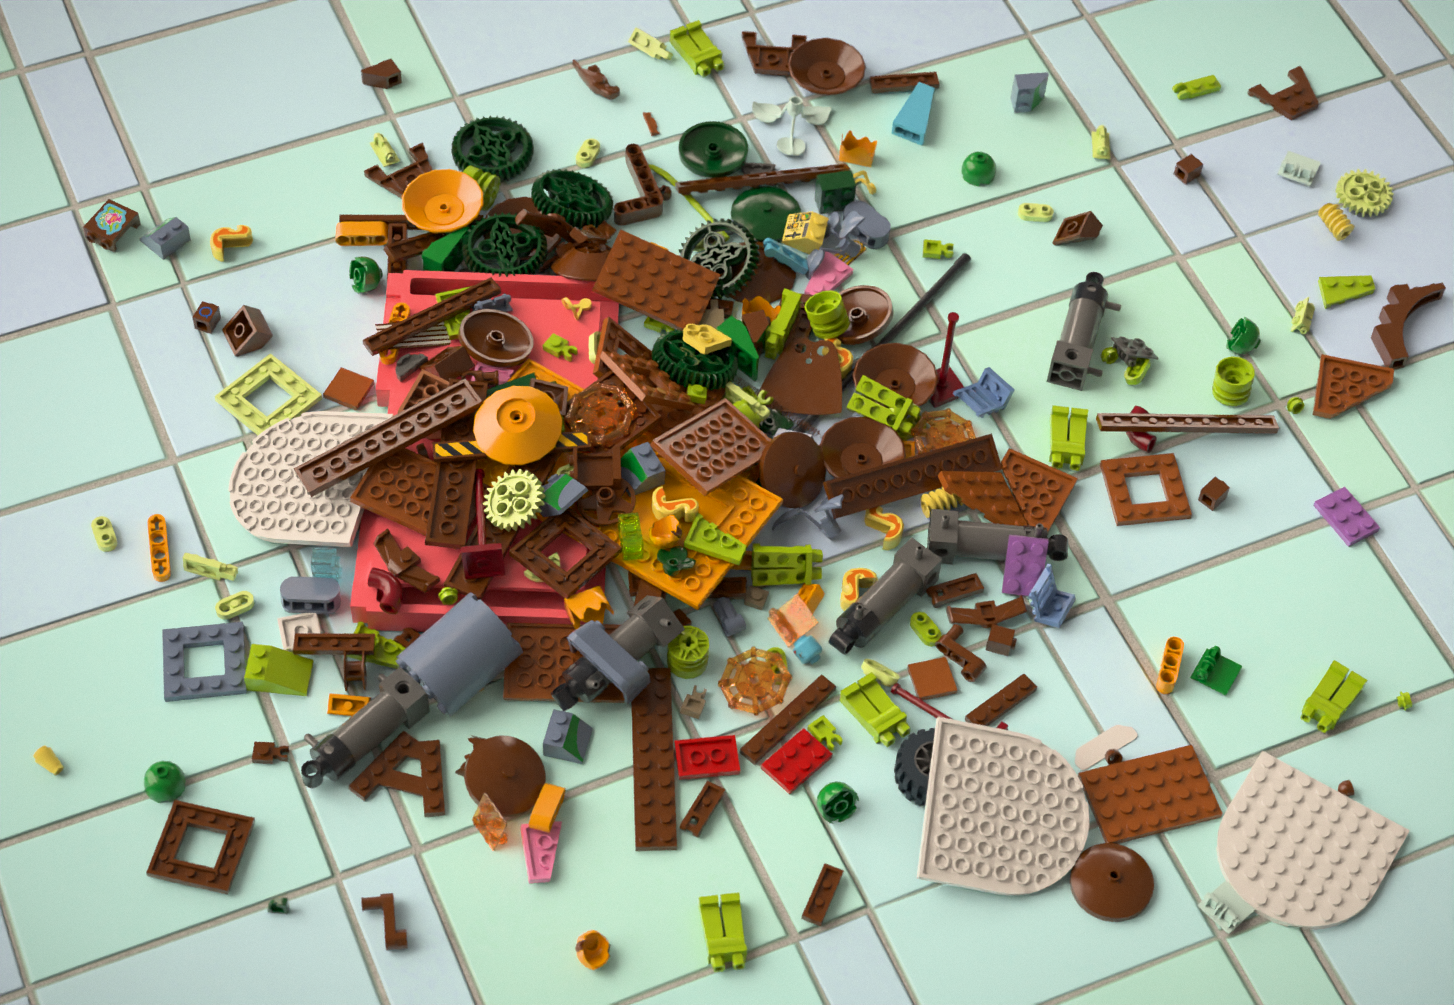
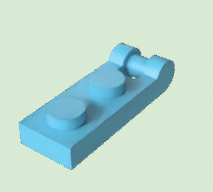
M766 238L763 241L764 252L767 257H775L780 263H785L795 272H800L803 275L807 273L808 264L805 258L771 238Z

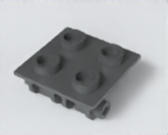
M1122 336L1119 338L1111 337L1114 342L1113 348L1117 349L1118 357L1129 367L1136 365L1138 357L1159 359L1153 353V350L1139 338L1133 340Z

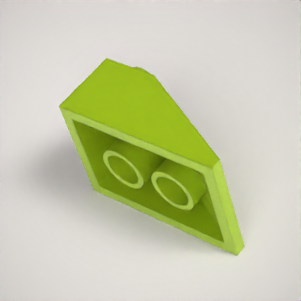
M251 644L244 676L246 690L307 696L314 660L301 655H294L292 652L271 645Z

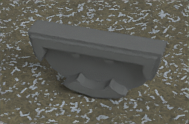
M745 163L741 171L744 175L775 171L776 164Z
M410 353L402 356L396 363L395 371L398 380L402 382L419 369V366L427 362L428 357L423 354L410 355Z

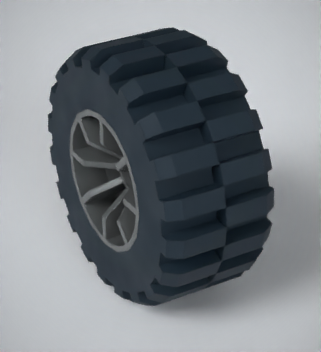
M929 728V731L921 729L918 730L917 734H910L908 739L903 740L895 761L894 778L896 784H899V791L902 794L906 793L905 798L909 801L914 800L915 805L920 807L921 805H926L935 728Z

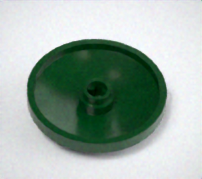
M718 121L701 122L691 126L682 134L679 140L678 154L682 164L694 174L707 178L726 177L739 171L746 163L748 142L742 132L732 125Z
M760 186L750 188L736 197L731 206L730 218L747 227L757 241L763 242L766 238H771L781 243L789 214L801 213V208L797 200L788 192L775 187Z

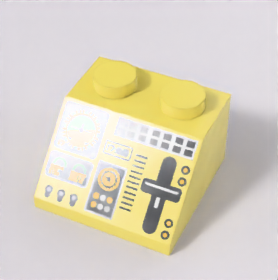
M813 211L789 214L782 243L810 255L814 249L819 250L822 246L829 218Z

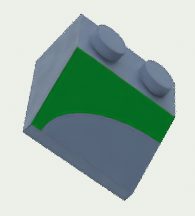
M1048 72L1014 75L1010 97L1014 113L1031 112L1044 99L1049 77Z
M172 217L164 220L140 237L139 240L164 260L191 241L189 227L179 218Z
M648 442L630 448L621 458V478L632 486L635 495L665 484V469ZM627 489L626 492L628 496L631 497L630 492Z
M554 474L548 479V484L542 485L545 489L542 493L546 497L541 499L545 504L539 506L542 511L540 514L543 518L562 514L584 495L588 489L567 474Z
M553 709L543 740V756L583 764L593 728L573 713Z

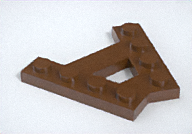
M403 730L348 786L349 790L363 801L380 785L423 797L424 817L445 816L440 740L418 741ZM407 758L420 760L421 777L400 772L396 769Z

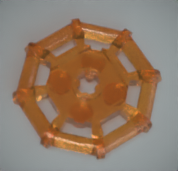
M597 381L594 385L572 396L573 400L569 412L565 416V421L569 423L573 431L589 430V433H599L600 436L589 434L590 442L606 446L607 443L619 436L628 434L634 412L637 411V406L633 404L625 391V387L622 385L618 387ZM602 391L614 393L612 397L604 396ZM595 392H596V394H597V396H591V397L588 399V401H586V400L584 399V398H586V397H588V396L594 394ZM620 399H622L623 403L625 404V406L621 408L617 403ZM580 404L583 406L581 414H576ZM604 411L605 415L598 418V413ZM625 415L623 423H619L621 416ZM583 421L586 427L581 430L578 422ZM610 428H613V429H614V428H617L616 430L612 431L611 433H609V434H607V435L605 434V433L608 432V430H609Z
M950 408L933 412L924 411L916 426L911 429V435L918 450L917 454L976 438L972 427L973 423L971 420H966L952 412ZM926 423L931 425L928 430L923 429ZM963 431H966L968 438L965 437ZM945 435L946 437H949L950 439L944 440V439L942 438V436ZM921 437H926L928 443L926 446H924Z
M752 646L751 649L727 659V665L721 679L718 681V687L721 688L730 709H738L752 713L754 716H759V713L777 704L781 705L784 702V695L793 677L789 673L779 652L773 653ZM757 657L768 659V661L764 662L757 660ZM751 658V660L748 661V662H749L748 664H746V665H744V664H741V665H740V664H739V663H741V662H743V661H745V660ZM777 665L780 673L774 674L771 668ZM733 669H736L734 678H730ZM755 676H758L759 682L752 684V681H750V679H754ZM776 681H779L781 684L776 693L773 688ZM731 686H735L738 691L734 696L729 688ZM768 695L771 696V699L761 704L758 703V700H764ZM742 698L750 699L753 705L740 701Z

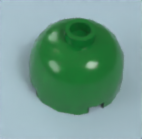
M978 151L969 154L964 159L961 167L964 181L974 186H980V184L989 185L993 182L996 175V163L992 156Z
M355 257V260L350 262L349 277L353 279L355 284L352 285V288L356 293H367L376 289L383 276L382 269L375 260L369 257Z
M1244 317V319L1240 318L1230 332L1233 336L1231 340L1227 339L1226 348L1237 354H1246L1253 349H1257L1261 342V339H1259L1260 330L1257 324L1247 317Z
M162 760L155 762L144 774L143 784L145 792L151 800L157 803L176 800L182 795L186 787L184 772L177 764L171 761Z
M838 781L831 782L819 792L817 808L827 822L833 823L832 821L838 820L840 823L850 818L856 811L857 807L855 804L857 800L859 802V797L848 784Z

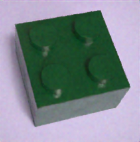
M851 170L817 175L814 199L819 214L844 211L849 203L855 201L856 183Z

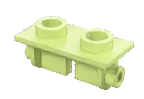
M1099 125L1096 132L1092 131L1093 158L1110 159L1109 132H1107V128L1104 125Z
M379 132L375 133L374 141L369 144L383 167L400 162L386 137Z
M1310 297L1297 303L1295 307L1296 313L1291 321V332L1296 329L1301 334L1309 332L1310 320L1313 318L1315 311L1314 304L1308 303Z

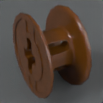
M365 650L362 653V661H348L347 652L344 651L345 691L348 690V681H363V689L366 691L367 666Z

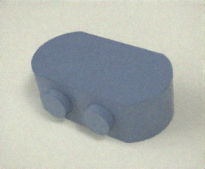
M864 201L849 203L844 209L843 221L852 211L858 212L866 219L851 234L867 248L879 249L884 247L888 243L891 224L888 219Z
M291 576L280 585L281 605L289 613L331 614L340 607V586L333 578Z

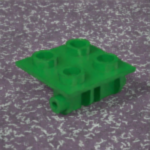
M1214 646L1205 650L1190 678L1226 696L1242 665L1222 656L1221 648Z

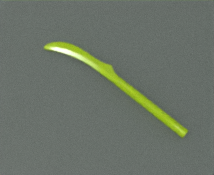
M648 164L650 170L664 177L675 187V182L678 181L672 175L658 166ZM692 194L683 195L706 222L709 220L713 223L714 219L697 202ZM722 231L725 242H727L730 236L725 231Z

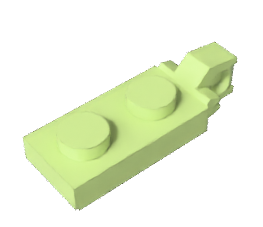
M635 27L628 43L653 58L660 60L663 57L671 60L673 54L665 50L667 46L663 42Z
M732 382L727 383L725 398L733 404L736 401L745 399L751 410L760 416L761 421L770 416V410L765 405H761L753 396L745 393L739 386Z
M186 552L182 557L184 571L216 580L225 578L232 581L235 580L238 574V567L231 564L226 565L214 559Z

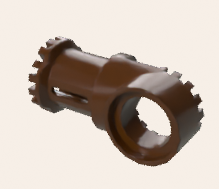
M482 370L467 371L461 377V380H463L467 375H473L476 382H485L488 385L495 386L499 385L498 370H495V372H483Z

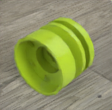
M468 166L463 173H466L478 182L483 191L484 200L481 210L487 211L497 198L500 178L496 175H491L489 172L484 173L481 169L474 166Z
M822 291L806 301L804 307L816 337L831 339L841 335L849 328L850 320L842 297L837 291Z
M1234 356L1226 357L1219 361L1212 385L1214 398L1227 406H1238L1247 402L1251 395L1255 376V369L1252 364L1246 359Z
M683 626L685 630L667 644V666L677 677L693 679L702 675L708 666L709 638L704 631L697 627Z

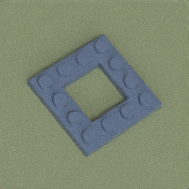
M243 622L162 629L165 702L247 694L244 680L246 665ZM224 645V675L185 678L184 648Z

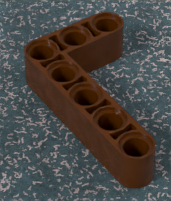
M629 144L625 148V162L640 197L618 202L614 205V222L620 226L657 218L663 214V197L643 151L638 144Z

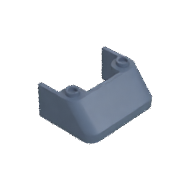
M591 620L567 637L570 650L573 654L578 650L623 692L625 703L629 704L650 683L649 673L647 672L649 668L642 661L637 662L604 631L605 627L598 620L596 622Z

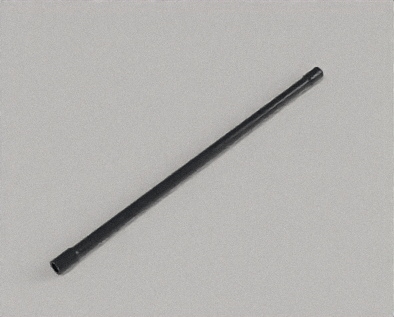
M963 253L951 268L874 347L880 344L891 343L949 281L971 261V257L967 253ZM855 367L842 379V393L854 381L853 373ZM808 414L804 418L803 423H809L810 426L820 415ZM800 422L792 430L801 433L806 432L805 429L800 427L803 425V423L799 425Z

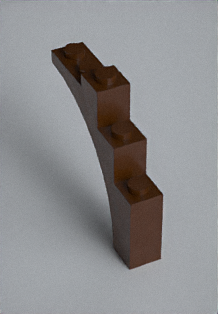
M1443 282L1414 287L1412 289L1409 288L1408 284L1390 287L1387 295L1389 304L1382 307L1379 315V320L1382 324L1374 327L1370 337L1385 367L1393 369L1405 367L1409 355L1403 339L1404 323L1418 308L1442 299L1446 289Z

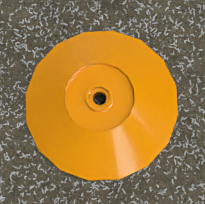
M452 169L433 170L419 175L408 184L402 195V210L408 221L419 229L433 233L453 232L466 227L478 217L484 205L483 191L478 182L466 173Z
M511 386L496 391L483 401L475 415L473 432L478 446L489 458L505 465H525L540 460L553 450L561 436L562 417L558 405L546 393L529 386Z

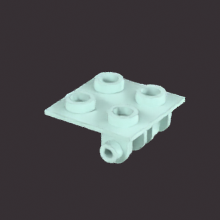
M1288 151L1284 160H1282L1277 175L1311 186L1321 162Z
M1226 880L1213 892L1206 893L1203 897L1204 900L1197 905L1228 934L1256 910Z

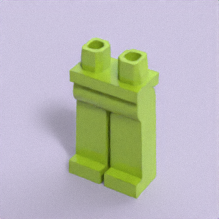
M699 20L688 23L685 27L683 25L670 30V44L693 69L695 75L700 74L702 77H706L710 74V69L714 68L718 72L724 69L721 50H718L702 29V24Z
M784 289L781 310L777 319L773 320L771 326H768L766 329L765 357L775 360L777 355L783 352L784 344L801 309L802 294Z
M864 375L855 389L856 393H853L846 407L850 412L887 425L896 430L897 433L903 432L909 434L913 427V424L905 421L907 416L910 415L917 419L921 412V408L915 405L913 400L906 399Z
M1052 405L1050 413L1049 462L1052 463V467L1060 469L1064 463L1070 464V469L1073 471L1080 470L1085 457L1084 448L1089 409L1071 408L1068 428L1069 407Z
M752 543V585L801 583L811 585L812 580L822 579V568L812 567V563L822 562L823 552L819 549H812L811 545H805V547L761 546L760 543Z
M1333 660L1316 689L1305 701L1300 719L1306 723H1309L1312 718L1319 722L1317 724L1318 730L1326 733L1329 729L1333 730L1336 723L1361 694L1368 680L1354 671H1351L1346 679L1350 669Z
M873 672L857 680V683L854 682L841 690L840 702L867 732L874 737L873 740L876 744L881 742L888 748L896 740L893 735L895 732L903 738L910 734L911 728L906 722L907 715L901 712L900 708L888 697L877 683Z
M740 893L720 894V910L718 895L698 897V909L708 954V964H711L714 972L724 971V962H732L733 969L735 970L744 969L747 946L745 945Z

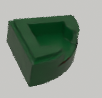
M288 897L271 900L268 904L267 912L289 914Z

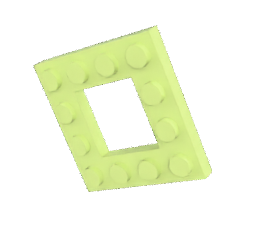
M271 353L214 396L217 403L256 435H260L272 425L286 418L291 420L300 417L302 413H305L322 400L321 393ZM271 379L290 394L292 398L269 416H265L245 398Z

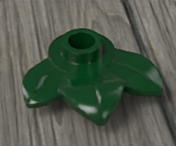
M772 409L770 410V416L759 423V429L763 433H771L774 437L779 428L789 430L795 424L786 416H782L781 413Z
M675 546L670 551L660 549L657 553V560L663 564L664 572L669 576H676L681 570H689L696 563V560L687 558L688 552L683 546Z

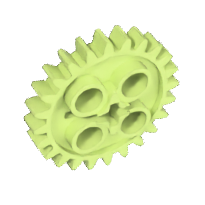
M1357 169L1356 173L1351 170L1350 174L1345 173L1344 177H1340L1335 193H1337L1336 198H1340L1339 203H1344L1343 208L1349 207V212L1354 210L1355 215L1360 212L1363 217L1365 213H1368L1371 217L1372 213L1378 216L1379 212L1384 213L1385 209L1388 210L1393 199V188L1389 187L1390 182H1385V177L1379 178L1380 174L1373 175V171L1367 173L1366 169H1364V172Z
M521 469L517 473L511 470L510 475L504 472V478L497 476L498 482H491L494 487L487 488L490 494L484 495V498L488 500L483 503L486 507L484 512L487 514V519L495 527L497 526L501 530L505 528L507 531H510L511 528L517 531L518 526L524 529V523L526 522L531 525L530 519H537L535 513L542 512L539 506L545 504L541 500L546 497L542 493L545 489L541 486V481L534 474H530L527 470L523 472Z

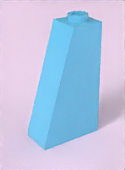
M918 82L893 120L891 134L923 146L933 100V87Z

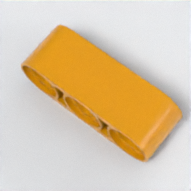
M381 221L340 222L336 225L335 241L340 246L385 245L388 242V225Z
M1170 637L1163 651L1156 683L1157 690L1162 694H1170L1177 681L1184 649V642L1179 637Z
M548 783L544 784L531 813L529 828L550 833L563 803L566 788Z

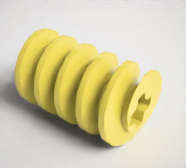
M1327 203L1320 208L1318 216L1325 223L1326 227L1329 228V231L1336 240L1341 241L1349 236L1355 227L1347 219V215L1343 214L1344 212L1338 204Z
M943 487L936 489L935 492L930 491L928 494H923L920 499L921 508L926 518H930L932 509L944 510L945 507L946 510H950V504L953 508H957V501L961 506L963 505L961 502L962 498L954 493L950 495Z

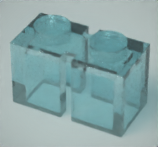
M313 547L311 556L312 577L333 578L337 582L338 579H342L341 556H337V549Z

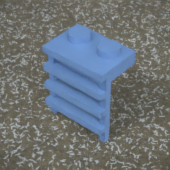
M987 367L977 383L958 389L953 394L958 396L976 412L978 417L983 418L986 414L991 415L993 411L996 413L999 409L1004 410L1015 389L994 370Z
M1051 564L1046 565V568L1028 596L1029 599H1032L1030 605L1034 607L1032 613L1036 615L1034 621L1060 628L1076 600L1074 594L1057 590Z

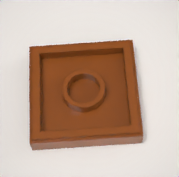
M341 367L324 391L323 398L357 411L373 387L374 380Z
M946 657L908 664L907 669L919 699L928 700L957 694V687Z

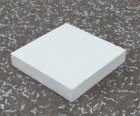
M301 613L277 618L283 650L293 653L295 633H321L316 613Z

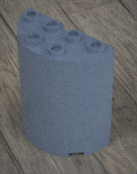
M469 593L396 657V663L403 670L407 669L410 676L423 685L422 688L428 694V698L436 700L438 703L436 705L437 708L444 715L447 713L451 717L520 656L523 650L520 644L510 636L512 633L498 616L481 599L478 600L473 593Z

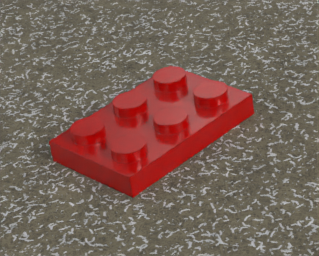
M803 728L763 762L761 770L790 795L832 758L833 753Z
M735 735L674 740L679 780L740 774Z

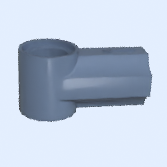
M722 597L713 603V608L721 620L723 632L727 637L746 630L743 616L737 614L729 598Z

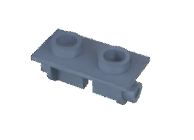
M502 294V296L495 297L493 300L477 301L472 310L494 309L510 312L513 311L509 304L511 297L509 294Z

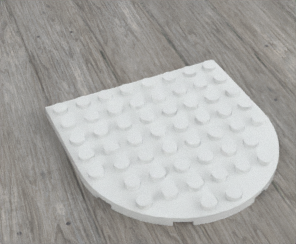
M316 411L302 413L300 417L291 420L286 418L272 425L252 441L253 445L246 453L243 452L240 455L232 471L229 482V503L236 519L250 534L269 542L352 547L365 508L351 503L350 497L368 468L313 497L309 495L293 468L394 415Z
M938 717L936 719L916 879L1008 896L1038 892L1060 880L1075 865L1080 853L1084 849L1089 830L1088 802L1085 800L1082 783L1072 766L1055 749L1052 750L1047 745L1041 743V740L1032 736Z
M1262 751L1221 820L1217 833L1216 852L1224 879L1249 905L1256 909L1255 913L1285 927L1290 925L1302 927L1303 930H1318L1347 922L1369 904L1410 830Z

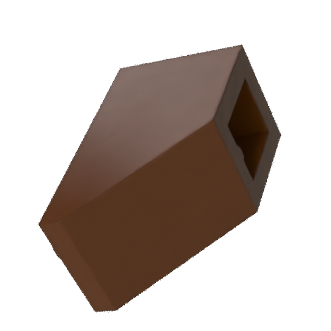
M392 58L361 70L363 85L389 89L402 83L401 70Z

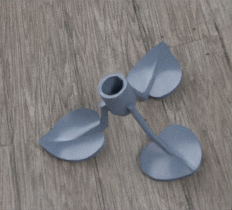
M856 211L850 212L842 222V229L840 234H838L834 229L840 223V214L833 212L830 215L824 239L833 233L841 240L839 243L840 250L828 248L814 249L806 259L808 271L805 276L807 279H811L813 273L822 263L825 255L824 251L843 256L846 253L852 258L859 253L860 245L851 240L848 235L866 220Z
M844 495L836 496L829 501L826 497L820 503L821 506L815 510V513L825 511L826 517L820 520L822 524H819L803 509L798 507L782 514L774 522L772 531H774L777 525L792 519L798 514H803L819 530L823 529L828 538L834 537L842 530L836 519L833 518L831 509L842 507Z

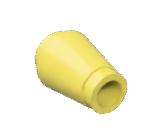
M44 745L33 755L37 764L54 775H58L64 769V766L51 747Z

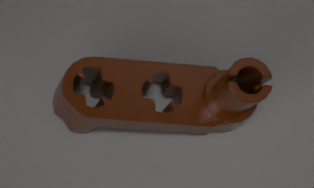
M954 624L946 634H943L938 639L935 646L946 657L963 667L961 674L965 680L975 682L986 670L987 665L981 658L955 642L964 633V630L960 625Z
M393 893L380 894V896L361 897L362 911L375 909L383 911L386 951L408 949L406 929L396 930Z

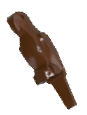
M575 59L572 60V65L578 75L592 92L600 94L609 100L619 96L620 88L609 85L606 76L601 73L600 68L596 64L585 69Z

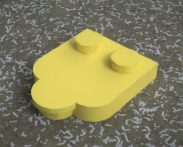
M687 324L686 328L683 329V341L702 354H709L710 352L731 346L732 339L712 326Z

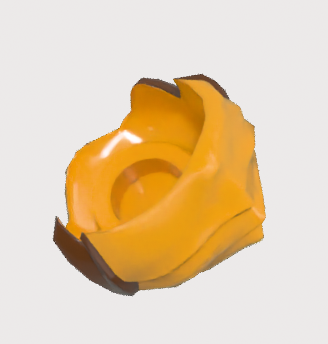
M668 515L653 523V526L649 529V539L656 547H672L682 536V525L674 515Z
M590 930L578 937L575 951L579 961L590 970H596L608 961L611 945L600 932Z

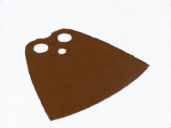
M795 338L775 361L759 391H767L766 397H773L776 405H782V408L785 407V409L788 408L787 412L790 410V413L810 415L842 413V377L835 345L827 340H819L813 343L808 338ZM803 343L806 345V351L797 353L795 346ZM820 346H827L829 352L821 356L817 353V350ZM810 358L812 362L807 364L806 359ZM769 404V406H768V405H765L767 408H770V409H773V408L776 407V405H775L774 407H770V404Z

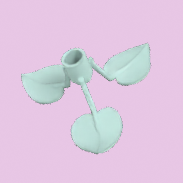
M791 96L782 111L780 107L774 104L752 102L754 116L764 123H774L776 118L781 119L787 110L788 114L792 117L790 138H780L777 141V148L780 152L792 156H799L805 151V142L799 138L793 139L796 117L801 114V117L806 118L808 123L822 125L827 122L831 107H803V100L798 96Z

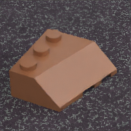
M422 369L397 414L448 388L449 382ZM442 429L425 438L429 440L441 439Z

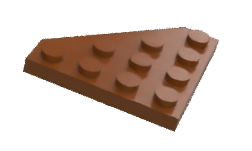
M1321 354L1312 415L1331 419L1391 388L1394 369Z
M1009 448L1001 464L1018 507L1028 526H1036V524L1041 523L1043 527L1047 528L1048 535L1074 489L1078 478Z
M941 471L938 478L947 493L950 495L954 493L962 498V503L972 510L976 508L984 513V518L994 524L1028 526L1001 472Z

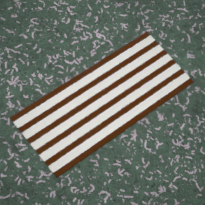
M444 322L389 349L450 345L451 340H449ZM396 323L375 324L377 332Z

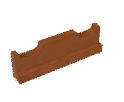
M643 112V117L651 136L659 135L660 132L656 129L658 126L655 119L651 117V112Z

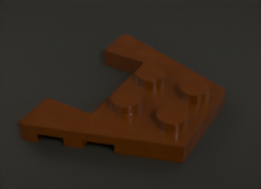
M742 31L741 36L755 74L789 76L788 62L790 54L800 44L807 42L806 35H792L791 47L756 45L757 32Z
M1301 66L1288 71L1287 76L1295 83L1288 88L1271 95L1260 83L1249 88L1247 92L1249 96L1253 97L1254 95L1259 98V102L1262 104H1269L1274 107V111L1289 120H1294L1307 114L1319 106V102Z
M422 142L409 149V154L416 162L389 175H386L376 164L364 170V176L402 199L408 184L419 175L433 170Z

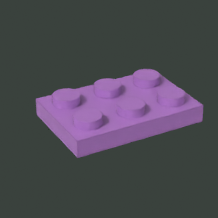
M1346 487L1315 501L1313 505L1348 547L1375 534L1380 529L1379 525Z
M1009 535L1002 593L1029 596L1045 569L1048 539Z

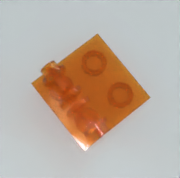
M798 594L794 595L779 609L771 608L768 611L769 617L767 619L788 648L819 623Z
M485 793L474 813L472 822L484 837L485 842L495 851L498 843L503 845L508 841V835L505 833L508 824Z

